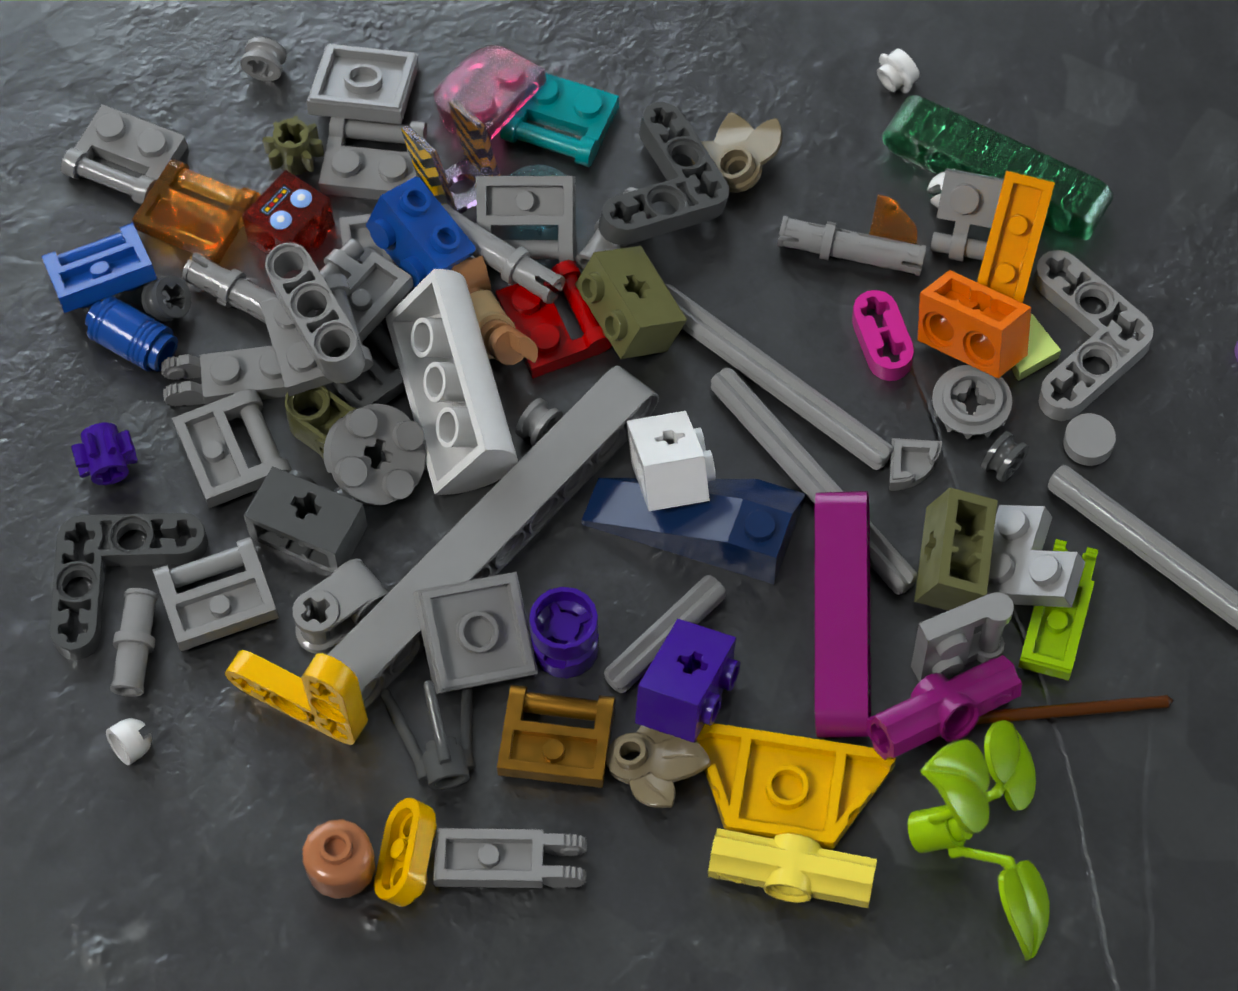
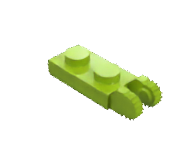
M1056 539L1053 551H1067V541ZM1087 547L1086 552L1082 554L1085 566L1072 608L1034 605L1018 665L1019 668L1069 681L1095 582L1091 578L1098 549Z

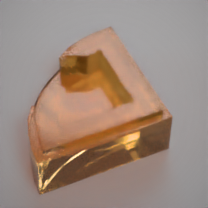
M878 194L869 235L917 245L918 236L915 223L899 208L900 204Z

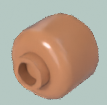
M343 819L329 820L318 825L307 836L302 849L303 865L312 886L322 895L335 899L349 898L362 892L371 882L375 872V854L367 833L357 824Z

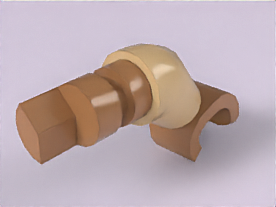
M483 256L469 257L455 265L451 270L462 274L466 279L488 358H495L505 365H515L524 357L535 363L538 357L536 343L515 328L514 322L505 314L496 297L491 292V284Z

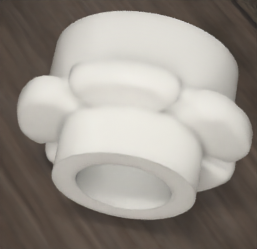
M901 49L894 50L888 56L885 53L880 55L879 63L882 66L877 69V75L882 84L891 92L900 89L901 92L908 93L912 88V84L920 78L919 70L914 61Z

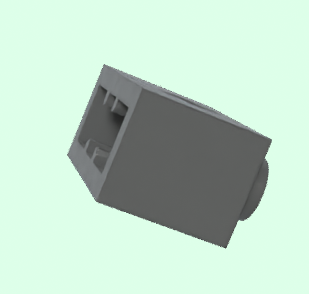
M272 466L244 514L251 539L331 573L343 563L349 561L368 527L363 503L345 490L335 489L331 491L317 485L312 478L300 471L290 470L288 473Z

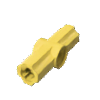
M717 828L711 850L708 877L761 887L768 895L787 902L804 903L810 901L811 898L868 908L877 859L822 849L815 840L798 834H779L774 839Z

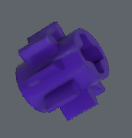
M97 423L87 427L80 435L82 443L71 446L80 477L83 478L90 475L92 482L97 485H111L122 481L129 473L127 464L138 462L129 431L125 430L119 433L117 426L112 423Z

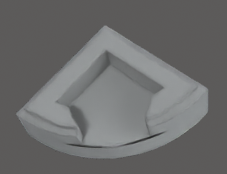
M892 438L891 445L893 451L890 458L889 491L908 489L928 478L939 461L942 441Z

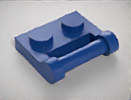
M133 222L119 227V233L59 255L53 251L41 256L64 313L77 308L89 307L96 301L123 291L135 290L142 284L157 279L151 260Z

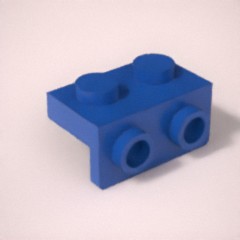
M413 177L380 195L365 225L370 231L375 244L384 249L400 269L412 276L414 287L433 269L451 270L455 265L471 257L476 250L475 245L419 177Z

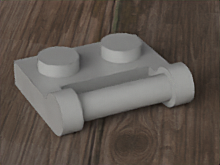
M101 105L76 146L70 148L65 153L61 163V172L74 179H79L82 176L131 195L134 202L149 207L156 199L188 146L184 135ZM94 156H97L144 175L137 178L92 159Z
M331 117L329 137L319 179L320 193L378 200L380 195L413 177H417L408 149L407 152L352 147L345 146L347 138L406 144L401 131L403 129L425 149L427 123L412 121L409 126Z
M476 176L477 225L493 235L494 225H558V240L504 241L516 249L518 247L527 249L532 253V259H559V262L565 260L575 261L577 256L576 176Z
M343 274L328 275L324 277V280L353 326L365 357L363 373L373 366V359L369 348L362 345L347 298L350 293L347 278ZM278 297L260 302L288 395L292 396L332 383L321 372ZM315 309L306 315V317L312 318L317 316ZM342 347L343 353L341 355L346 353L349 348Z
M244 390L172 418L179 439L209 508L258 490L272 466L288 473L292 470L288 460L281 458L261 413L263 403L256 390ZM235 418L243 419L261 464L248 469L228 423L229 420Z
M251 537L236 541V547L171 569L168 568V565L153 569L180 652L279 618ZM241 566L245 567L246 571L177 594L176 588Z
M1000 592L990 593L918 624L911 668L918 681L920 682L923 678L933 673H942L949 679L961 672L964 665L975 660L984 663L992 658L1002 656L1005 644L1002 637L1003 629L1012 619L1014 610L1011 598ZM982 625V630L974 634L975 627Z

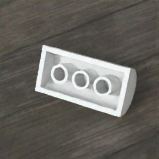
M433 269L385 318L413 419L422 427L424 432L425 462L434 494L451 495L476 490L500 480L518 462V458L466 279L462 274L453 270Z

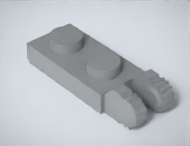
M273 345L200 354V358L185 354L178 357H168V359H164V362H161L162 375L167 377V379L179 380L200 377L202 379V384L185 381L166 386L163 389L164 402L170 406L207 405L248 389L256 390L261 400L285 397L287 393Z
M439 828L436 829L434 885L435 887L543 888L544 884L553 888L582 887L586 883L585 869L576 866L543 865L544 852L553 856L583 855L587 851V839L577 834L544 833L542 829Z

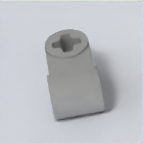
M355 558L343 563L329 577L301 594L295 600L292 612L293 620L296 624V639L299 645L307 652L318 654L331 651L389 593L361 559Z

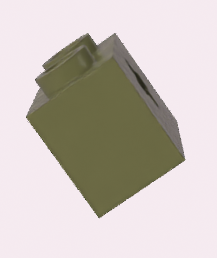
M641 246L594 252L575 284L581 297L587 303L620 359L667 352L687 321Z
M950 487L926 507L914 602L949 611L987 595L998 500Z

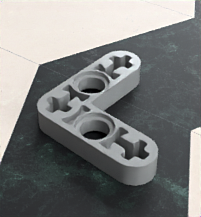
M1053 250L1043 254L1038 260L1034 277L1035 287L1043 297L1091 336L1042 381L1038 399L1040 409L1053 420L1066 421L1080 414L1146 355L1150 348L1154 329L1151 321L1074 255L1067 251ZM1062 270L1066 273L1065 279L1060 276L1054 279L1048 277L1049 271L1056 274ZM1070 288L1074 291L1072 296L1068 295ZM1086 297H1097L1106 304L1107 309L1099 314H1091L1081 307L1080 301ZM1114 315H1118L1117 323L1112 320ZM1135 331L1139 334L1137 340L1132 337L1126 341L1120 338L1122 332L1128 335ZM1088 357H1100L1109 364L1110 369L1104 374H1091L1083 367L1082 362ZM1073 378L1078 384L1074 386L1070 400L1065 397L1058 401L1053 399L1054 390L1061 394L1072 386Z

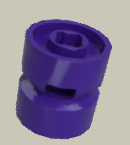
M570 587L549 589L540 595L531 607L529 618L532 635L531 641L536 663L544 672L554 677L568 679L582 675L593 666L598 658L599 633L595 604L587 594Z

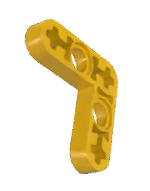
M240 650L225 671L227 679L241 691L344 744L353 745L368 722L356 674L344 663L327 654H316L302 675V678L245 650Z

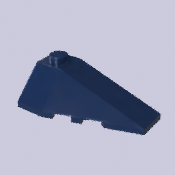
M598 478L581 521L582 525L775 584L806 499V494L759 479H715L708 481L710 501L649 511L637 478Z

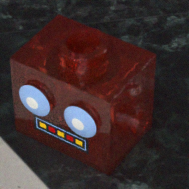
M287 170L242 215L248 242L266 254H269L277 245L286 242L299 244L308 253L315 252L323 245L328 232L335 226L330 198Z

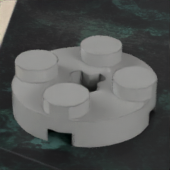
M369 404L349 411L332 425L327 434L323 453L326 470L328 473H332L334 481L339 486L337 489L345 490L363 503L364 506H381L406 498L420 481L425 467L426 453L423 443V429L417 422L410 420L405 413L389 405ZM377 442L382 446V451L385 452V462L379 463L377 469L371 467V458L364 456L365 448L374 447Z

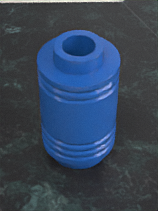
M109 296L103 301L95 302L87 313L85 324L88 326V338L145 371H162L161 362H164V359H168V357H173L177 350L178 339L173 336L171 328L114 296Z

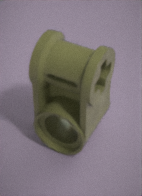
M324 386L289 396L288 392L285 395V408L291 433L296 439L302 441L324 459V444L330 428L338 419L357 408L349 406ZM306 408H316L319 410L311 416L299 414V412Z

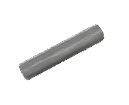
M712 575L704 576L605 669L604 679L618 693H625L646 673L677 618L693 624L700 623L725 599L726 589Z

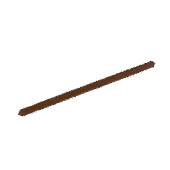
M1168 695L991 710L979 716L976 725L991 724L1002 720L1014 722L1169 708L1174 700Z

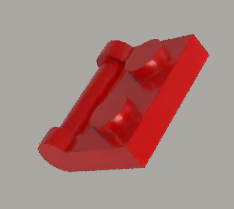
M562 261L551 270L565 277L563 291L584 333L580 338L571 340L554 302L546 304L541 298L529 292L518 283L495 291L497 301L505 314L514 322L515 328L536 343L538 349L536 362L534 363L526 357L523 358L532 379L601 354L612 346L575 285L581 275L576 261ZM547 282L543 283L545 287L554 293L560 291Z

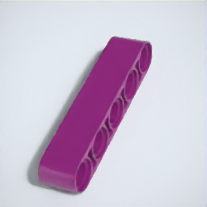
M868 491L818 492L815 494L817 738L869 737L866 732L867 718L872 717Z

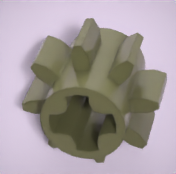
M298 116L281 122H273V137L267 136L263 138L265 153L269 154L270 168L277 170L281 167L284 172L289 174L290 178L307 171H315L313 165L314 157L324 156L322 140L318 139L317 125L312 123L307 126L298 119Z

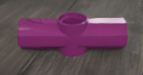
M1004 655L992 658L951 679H948L942 673H933L923 678L915 686L909 699L867 718L866 732L873 743L874 750L884 760L891 757L895 758L940 735L946 741L954 742L970 733L975 727L979 716L1020 697L1022 682L1015 671L1014 664Z

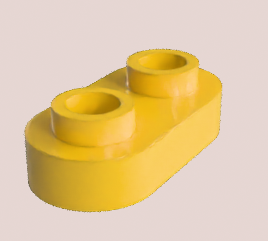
M405 798L397 803L390 812L385 824L374 880L376 895L380 899L399 907L406 906L417 899L426 887V873L430 851L437 829L433 808L416 799Z

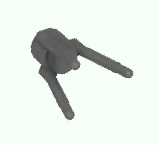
M430 680L424 682L426 704L434 736L433 740L425 744L426 752L424 754L391 692L388 689H382L380 693L381 698L415 764L418 781L427 780L429 788L434 790L449 789L466 783L470 779L469 770L476 768L472 753V688L462 689L460 745H457L455 737L446 736L433 682Z

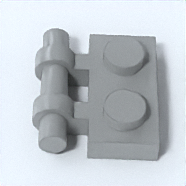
M947 168L945 170L936 218L955 221L953 235L934 232L930 251L949 254L948 259L962 262L964 257L982 260L987 242L968 238L970 226L977 225L991 228L1004 179Z
M349 239L340 250L335 248L324 259L325 266L320 270L323 278L331 274H343L346 276L350 287V293L347 298L361 341L363 342L414 285L411 275L375 251L362 264L357 262L358 258L364 253V248L356 240ZM316 308L315 311L318 310L316 312L317 316L323 313L325 309Z

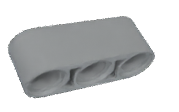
M286 242L277 245L267 255L265 268L280 303L323 375L335 383H347L355 380L360 376L365 367V357L353 326L306 249L296 243ZM301 270L296 277L283 278L289 271ZM313 309H325L319 316L313 318L306 317L307 313ZM336 348H349L348 351L341 356H329L330 352H332Z

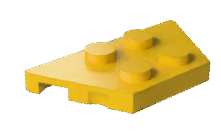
M713 723V725L705 724L696 739V742L703 747L711 761V765L705 769V773L725 830L774 839L779 834H798L815 840L822 849L827 850L835 848L893 770L896 762V757L884 760L872 747Z

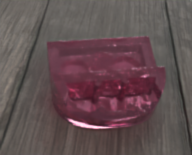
M492 45L480 48L462 60L436 87L433 96L440 121L450 133L455 135L459 129L463 130L453 98H455L485 125L489 140L491 141L547 80L543 68L505 47Z

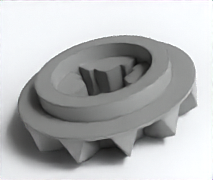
M970 365L954 367L945 372L934 386L932 394L934 416L945 424L947 432L954 430L963 433L967 440L973 435L984 434L988 438L993 430L1000 426L1004 427L1012 409L1011 390L1002 377L998 379ZM971 388H974L977 403L981 405L977 406L976 412H973V415H968L966 404L962 402L966 401L967 395H970Z

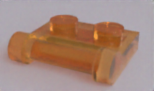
M172 159L166 165L132 218V221L139 232L191 253H198L219 264L245 221L252 218L260 202V194L246 187L241 190L191 171L188 164ZM185 188L230 207L225 211L176 190Z

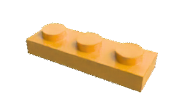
M1006 170L977 283L1023 303L1055 182Z

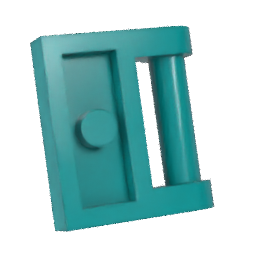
M531 69L511 112L506 114L502 122L500 139L511 143H516L518 140L574 157L575 163L590 167L619 108V96ZM527 120L581 136L582 138L581 140L526 122Z

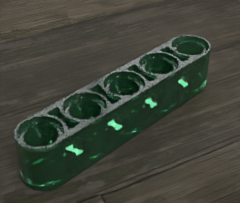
M911 95L906 97L882 134L885 146L892 153L937 175L944 172L947 168H955V170L1004 179L1006 170L1055 182L1044 225L1077 240H1086L1092 236L1114 199L1110 187L1100 179L920 96Z

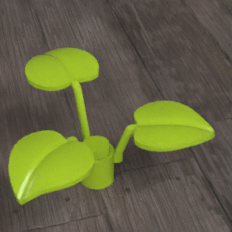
M1002 720L993 723L987 731L984 741L985 758L974 742L961 740L948 744L927 762L921 770V774L936 787L946 805L913 811L908 818V834L913 847L919 853L948 849L951 859L966 857L999 864L1004 868L998 878L999 894L1007 919L1026 961L1031 960L1038 952L1049 923V897L1040 873L1033 863L1028 860L1020 861L1016 865L1014 858L1011 856L964 847V843L972 838L973 833H978L986 827L990 816L988 802L998 799L1004 794L1009 807L1013 811L1025 809L1034 797L1036 772L1031 753L1014 725L1009 721ZM990 773L996 784L990 791L986 792L989 787Z

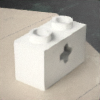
M686 411L627 421L632 467L649 511L710 501L708 481L716 479L711 450H706L701 427L693 428Z

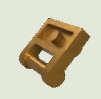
M511 685L497 763L498 775L603 788L616 698L600 695L598 700L532 693L528 692L526 686ZM525 713L590 720L595 721L594 729L523 721Z

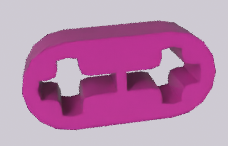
M870 290L862 293L855 300L852 323L867 364L872 373L878 378L886 381L899 380L905 377L911 370L914 348L897 303L892 296L883 291ZM874 309L878 315H883L881 328L877 327L872 315H867V310ZM888 342L893 355H899L898 362H891L888 356H883L884 343Z

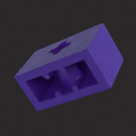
M677 618L638 685L635 723L695 743L705 724L713 725L721 706L723 690L731 691L736 683L740 670V661L734 659L736 637Z

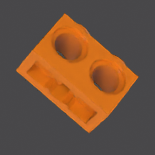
M949 270L920 292L917 340L999 379L1028 354L1031 307Z

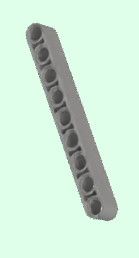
M616 365L612 367L330 651L329 656L341 661L356 674L365 708L380 695L382 689H386L425 649L413 592L425 588L496 576L629 439L627 421L650 417L658 403L659 396L657 393L621 366Z

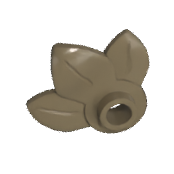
M730 112L719 127L714 141H701V143L727 181L729 192L736 193L748 190L757 183L762 174V166L778 153L783 134L777 118L765 121L754 129L745 119L736 113Z
M642 725L636 733H626L617 737L609 745L606 764L611 775L621 782L630 784L636 800L646 806L655 808L673 807L675 801L674 782L694 776L711 765L708 754L698 742L695 741L693 743ZM640 752L639 756L633 760L623 759L629 753Z

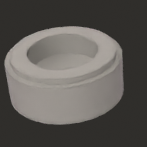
M1085 413L1074 417L1068 423L1063 446L1065 452L1073 461L1081 465L1094 466L1103 463L1110 457L1116 441V433L1114 427L1106 418L1093 413Z

